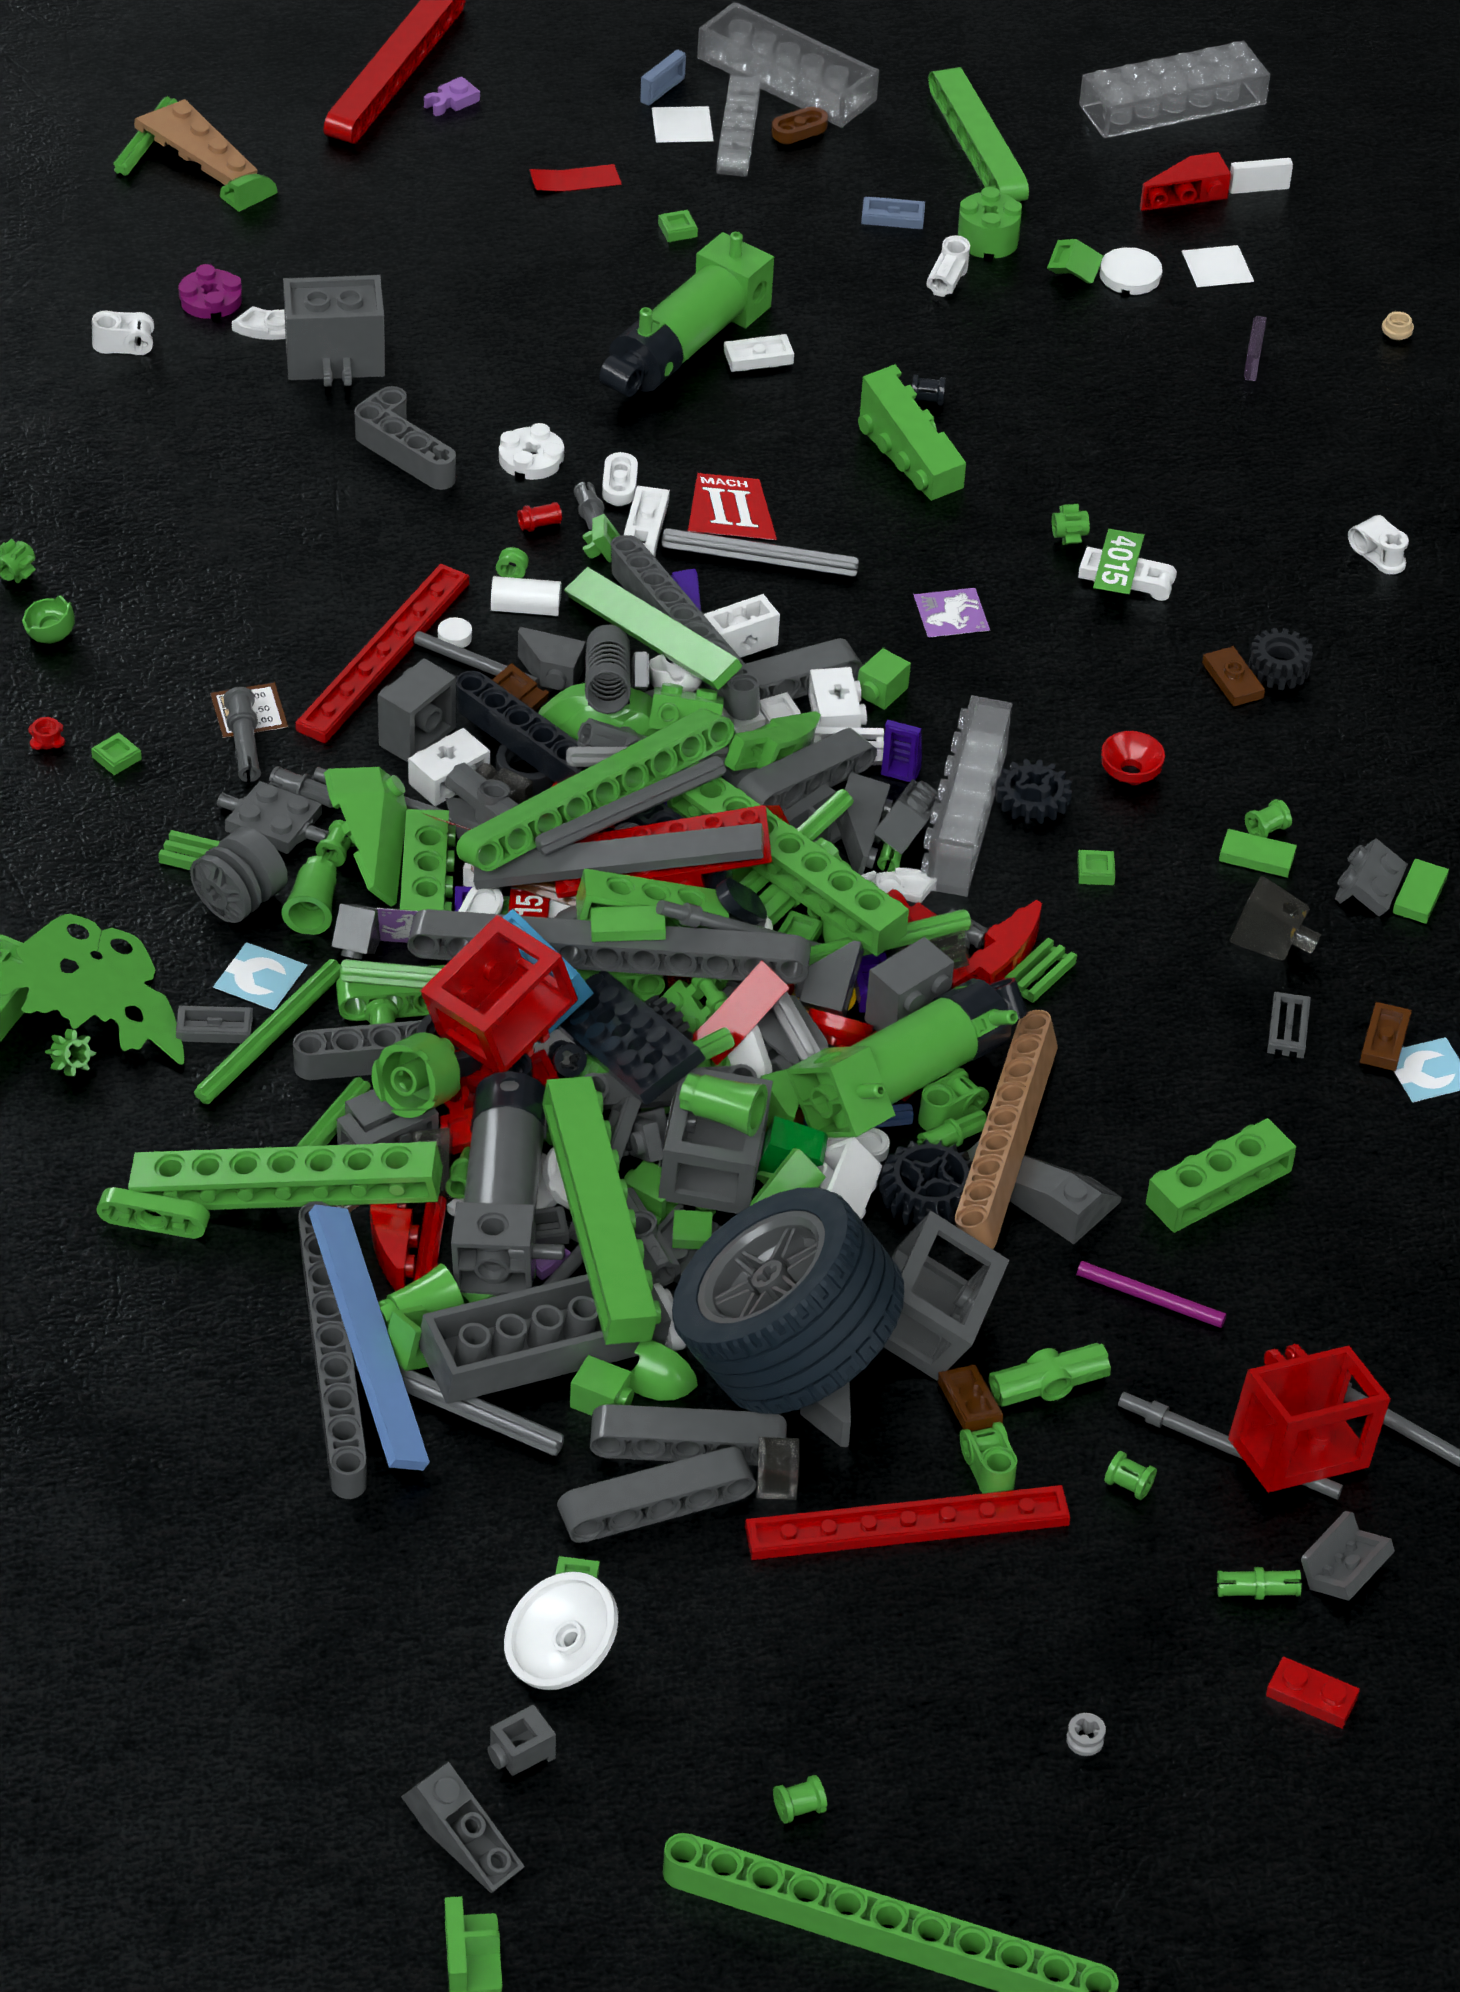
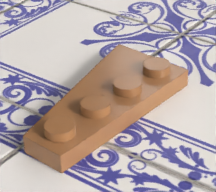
M186 99L135 118L134 128L142 133L147 130L155 135L154 140L162 146L169 144L179 151L178 156L186 161L191 160L201 164L202 171L224 185H227L229 181L239 176L257 174V169Z

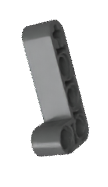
M396 386L384 387L355 407V437L359 443L434 489L444 490L455 484V451L407 421V395L402 388Z

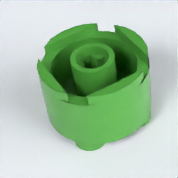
M985 187L982 189V192L972 194L960 202L958 236H962L969 241V254L981 258L984 257V254H994V258H1002L1013 253L1017 249L1020 236L1022 204L1005 194H1001L999 189L995 187Z
M415 1033L386 1047L381 1051L382 1053L372 1066V1084L377 1097L381 1102L386 1100L394 1108L391 1111L400 1117H418L449 1101L460 1090V1068L454 1054V1045L447 1038H439L431 1033Z

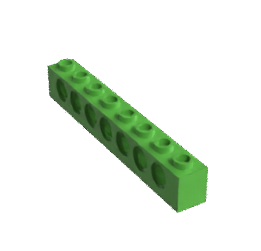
M722 777L667 801V806L684 818L760 806L759 803L747 796L741 789L734 787ZM766 807L772 862L750 867L848 937L861 942L862 946L876 957L907 935L909 909L902 902L889 896L879 889L875 883L862 877L852 870L848 864L835 858L825 851L821 845L808 839L798 832L794 826L788 825Z
M437 1142L135 1152L128 1189L197 1202L207 1210L302 1207L313 1201H320L329 1206L438 1202L443 1166Z

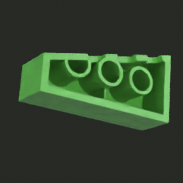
M896 364L863 376L860 417L858 418V425L862 433L867 435L878 446L879 450L885 453L896 464V467L908 476L916 488L921 490L931 501L964 488L965 460L944 432L938 434L934 417L929 410L922 411L914 400L917 396L911 385L904 386L898 378L901 376V371Z

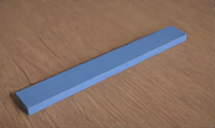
M314 1205L309 1211V1216L389 1468L423 1471L430 1462L347 1208Z

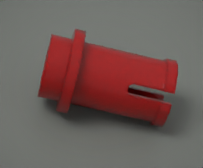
M557 502L533 508L526 505L523 507V510L518 511L517 518L522 530L527 529L528 532H533L535 527L561 523L562 513Z

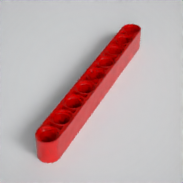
M420 0L328 112L324 122L325 136L355 144L461 14L466 0Z

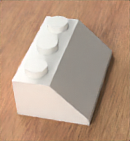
M851 1137L826 1147L824 1164L817 1167L826 1178L818 1188L826 1189L842 1196L862 1219L866 1213L865 1208L871 1193L877 1186L876 1181L882 1165L855 1137Z

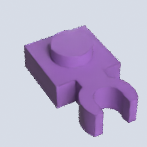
M459 77L438 86V93L433 92L425 95L424 107L429 108L433 106L434 116L444 114L446 109L450 107L454 111H458L479 102L480 91L465 78Z

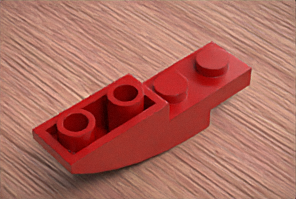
M1035 900L1025 908L1017 909L1011 917L1002 923L993 925L985 934L984 949L976 951L970 959L961 965L954 966L951 989L972 978L984 980L988 984L1005 979V976L1020 964L1033 949L1039 930L1042 903Z
M408 1203L370 1204V1227L374 1251L387 1280L397 1291L406 1286L407 1278H414L415 1255L410 1254L411 1248H418L420 1227L419 1225H413L412 1209H408Z

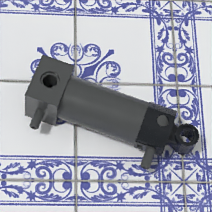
M524 1054L507 1072H495L485 1077L476 1086L470 1127L472 1134L463 1202H456L451 1240L453 1278L461 1293L500 1296L532 1288L534 1286L536 1259L563 1260L565 1257V1246L562 1244L536 1243L535 1213L544 1139H547L548 1124L542 1105L546 1087L539 1080L533 1078L532 1060L527 1054Z

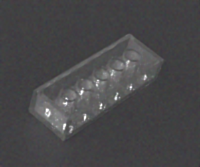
M733 2L699 28L697 58L800 108L819 107L827 112L829 122L841 128L877 100L878 69L737 2Z
M1245 41L1232 42L1217 47H1208L1193 52L1179 53L1174 56L1151 59L1150 61L1126 64L1121 67L1083 74L1079 105L1103 138H1109L1266 104L1270 73Z
M971 695L968 709L961 708L958 729L962 730L961 732L955 731L951 746V752H954L955 755H948L944 776H948V779H941L937 797L938 800H941V804L934 803L931 815V824H934V828L927 827L924 839V848L929 849V853L925 852L921 873L927 874L926 881L931 882L933 891L964 897L968 896L996 794V781L1001 776V770L1003 769L1007 754L1013 703Z

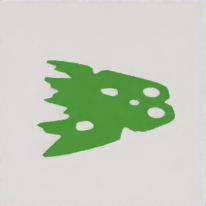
M65 914L51 921L17 948V955L24 962L23 964L11 960L0 963V994L2 996L8 995L15 989L29 988L21 1011L25 1013H33L35 1011L48 1013L58 1010L63 1017L70 1020L73 1029L78 1028L93 1015L98 1016L104 1022L113 1019L119 1026L120 1047L123 1051L131 1048L141 1049L146 1040L150 1039L178 1064H184L183 1044L181 1039L176 1038L177 1022L169 1001L165 995L144 983L154 978L155 967L143 943L136 936L115 928H109L101 932V929L95 922L77 915ZM78 924L85 927L89 932V937L82 940L72 937L67 931L68 925ZM113 939H123L131 944L133 951L130 954L118 953L111 947L110 942ZM97 951L102 954L103 958L100 960L94 959L90 953ZM64 958L73 960L77 963L79 969L73 973L61 972L60 962ZM136 1006L139 1008L143 1015V1021L137 1022L129 1019L125 1015V1007Z

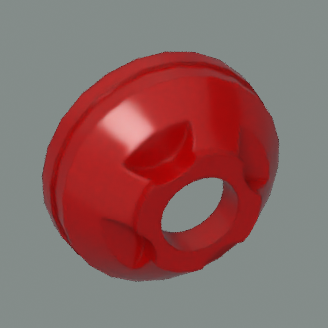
M1123 731L1113 734L1106 739L1101 750V760L1107 773L1119 782L1138 785L1155 778L1160 773L1165 760V752L1162 745L1152 736L1137 731ZM1124 766H1134L1140 772L1128 773L1124 772L1121 768Z
M809 1009V1015L821 1030L829 1045L850 1047L867 1038L873 1032V1025L828 1012Z

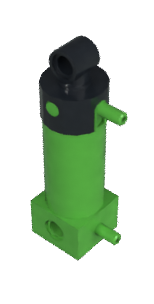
M724 232L719 234L697 253L696 274L653 310L647 307L642 308L639 319L611 343L610 356L605 360L600 370V383L627 397L633 396L637 391H653L730 322L747 328L771 307L774 256L743 242V235L740 232H733L730 235Z
M972 978L934 998L931 1003L850 1047L824 1048L786 1070L808 1127L825 1132L828 1138L857 1137L895 1116L892 1104L958 1067L973 1062L1005 1044L1011 1036V1025L1025 1017L1028 1011L1015 978L1002 979L992 984H988L984 980Z

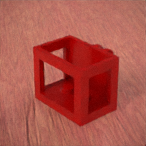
M496 915L420 990L438 1035L447 1038L453 1045L496 1073L507 1072L524 1054L531 1057L534 1054L532 1046L537 1041L545 1043L550 1038L548 1030L578 1001L562 955L499 915ZM519 949L538 961L533 965L522 958ZM551 971L553 972L554 977H552L551 975H549V973H550Z
M1299 1344L1288 1345L1287 1349H1285L1286 1357L1281 1355L1278 1349L1267 1350L1266 1354H1264L1265 1366L1248 1369L1228 1439L1268 1493L1361 1470L1370 1466L1391 1398L1349 1345L1307 1355ZM1352 1375L1368 1395V1398L1343 1404ZM1367 1415L1359 1439L1345 1420Z

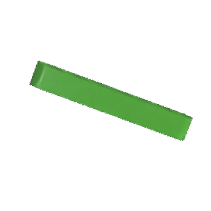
M956 67L931 71L929 73V88L932 97L984 186L995 187L999 189L1001 194H1005L1018 202L1027 200L1029 187L1026 176L962 68Z

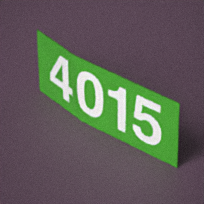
M1108 529L1093 588L1130 594L1144 534Z

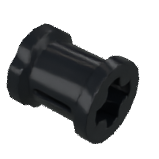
M914 374L912 388L917 394L916 398H914L915 402L917 400L937 402L938 406H943L946 377L935 380L920 378L918 374Z
M558 1040L550 1045L547 1055L555 1071H558V1073L565 1077H574L584 1070L587 1057L585 1051L580 1046L565 1040ZM565 1051L573 1054L569 1057L570 1064L568 1066L561 1063L564 1060L563 1052Z

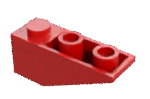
M1219 152L1189 156L1143 183L1140 209L1145 211L1227 199L1231 173Z

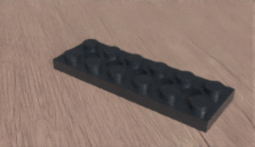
M600 971L585 981L593 991V994L557 1027L646 1106L706 1060L701 1050L607 971Z

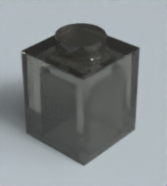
M759 1437L756 1498L796 1500L799 1475V1438Z

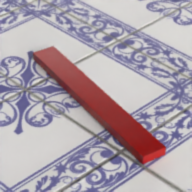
M440 563L295 722L296 731L326 743L415 645L414 637L418 631L426 633L469 585V575Z
M1058 1485L750 1518L745 1521V1530L751 1559L757 1560L1069 1526L1070 1514L1063 1487Z

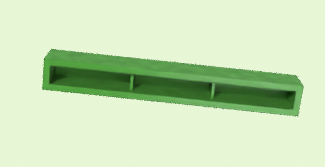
M592 1076L547 1079L542 1105L605 1344L652 1341L655 1325L661 1322V1308L659 1301H653L651 1294L653 1288L651 1271L649 1269L645 1270L643 1265V1242L641 1239H636L635 1213L633 1209H628L626 1203L628 1197L627 1184L625 1179H620L618 1174L619 1155L616 1149L612 1150L610 1122L603 1119L602 1093L595 1090Z

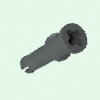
M235 687L228 690L223 697L224 706L229 710V715L226 719L227 727L234 733L239 778L247 782L246 770H248L250 782L261 776L254 734L258 724L257 714L252 708L255 698L254 693L250 689Z

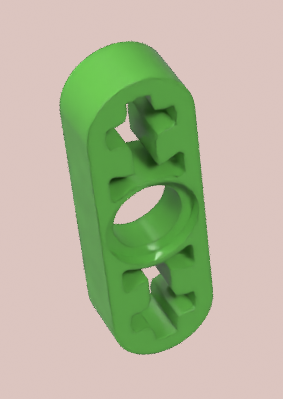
M114 1187L103 1191L97 1206L99 1217L110 1224L192 1239L203 1236L210 1219L209 1211L197 1202ZM145 1210L157 1212L161 1216L152 1215Z

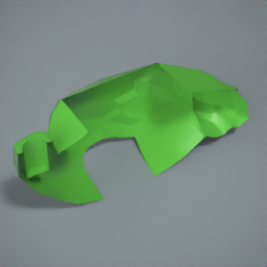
M585 683L572 685L561 691L542 706L538 712L576 741H578L577 733L581 724L589 718L616 727H631L638 734L650 736L659 731V729L649 727L653 698L634 688H631L630 704H626L622 710L616 713L604 714L588 706L585 696Z

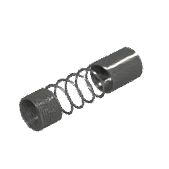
M601 625L595 628L588 636L586 642L585 696L589 705L597 712L604 714L616 713L626 706L631 695L630 640L621 628L614 625ZM612 642V643H616V644H618V645H614V644H611V643H610V644H602V643ZM613 647V648H616V649H618V650L611 649V648H609V649H601V648ZM603 652H613V653H617L618 655L612 654V653H607V654H601V653H603ZM602 657H614V658H617V659H619V660L612 659V658H606V659H601V658H602ZM598 682L603 683V684H615V683H617V682H620V683H618V684H616V685H614V686H605V685L599 684ZM621 686L620 688H618V689H616V690H614V691H605V690H602V689H599V688H598V687H600V688H603V689H615V688ZM621 691L620 693H618V694H616V695H614V696H605V695H602V694H599V693H598V692H600V693H603V694H615V693ZM621 696L620 698H618V699H616V700H614V701H605V700H602V699H599V698H598V697H600V698H603V699H615V698Z

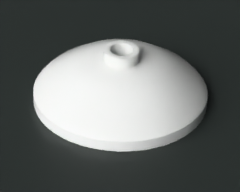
M581 1572L560 1573L535 1585L516 1605L506 1627L504 1650L512 1671L528 1685L544 1690L565 1688L587 1677L604 1660L616 1636L618 1610L612 1593L598 1579Z

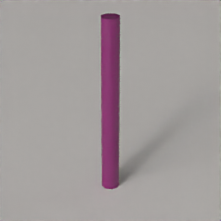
M1081 1261L1078 1267L1077 1275L1219 1328H1222L1227 1314L1084 1261Z

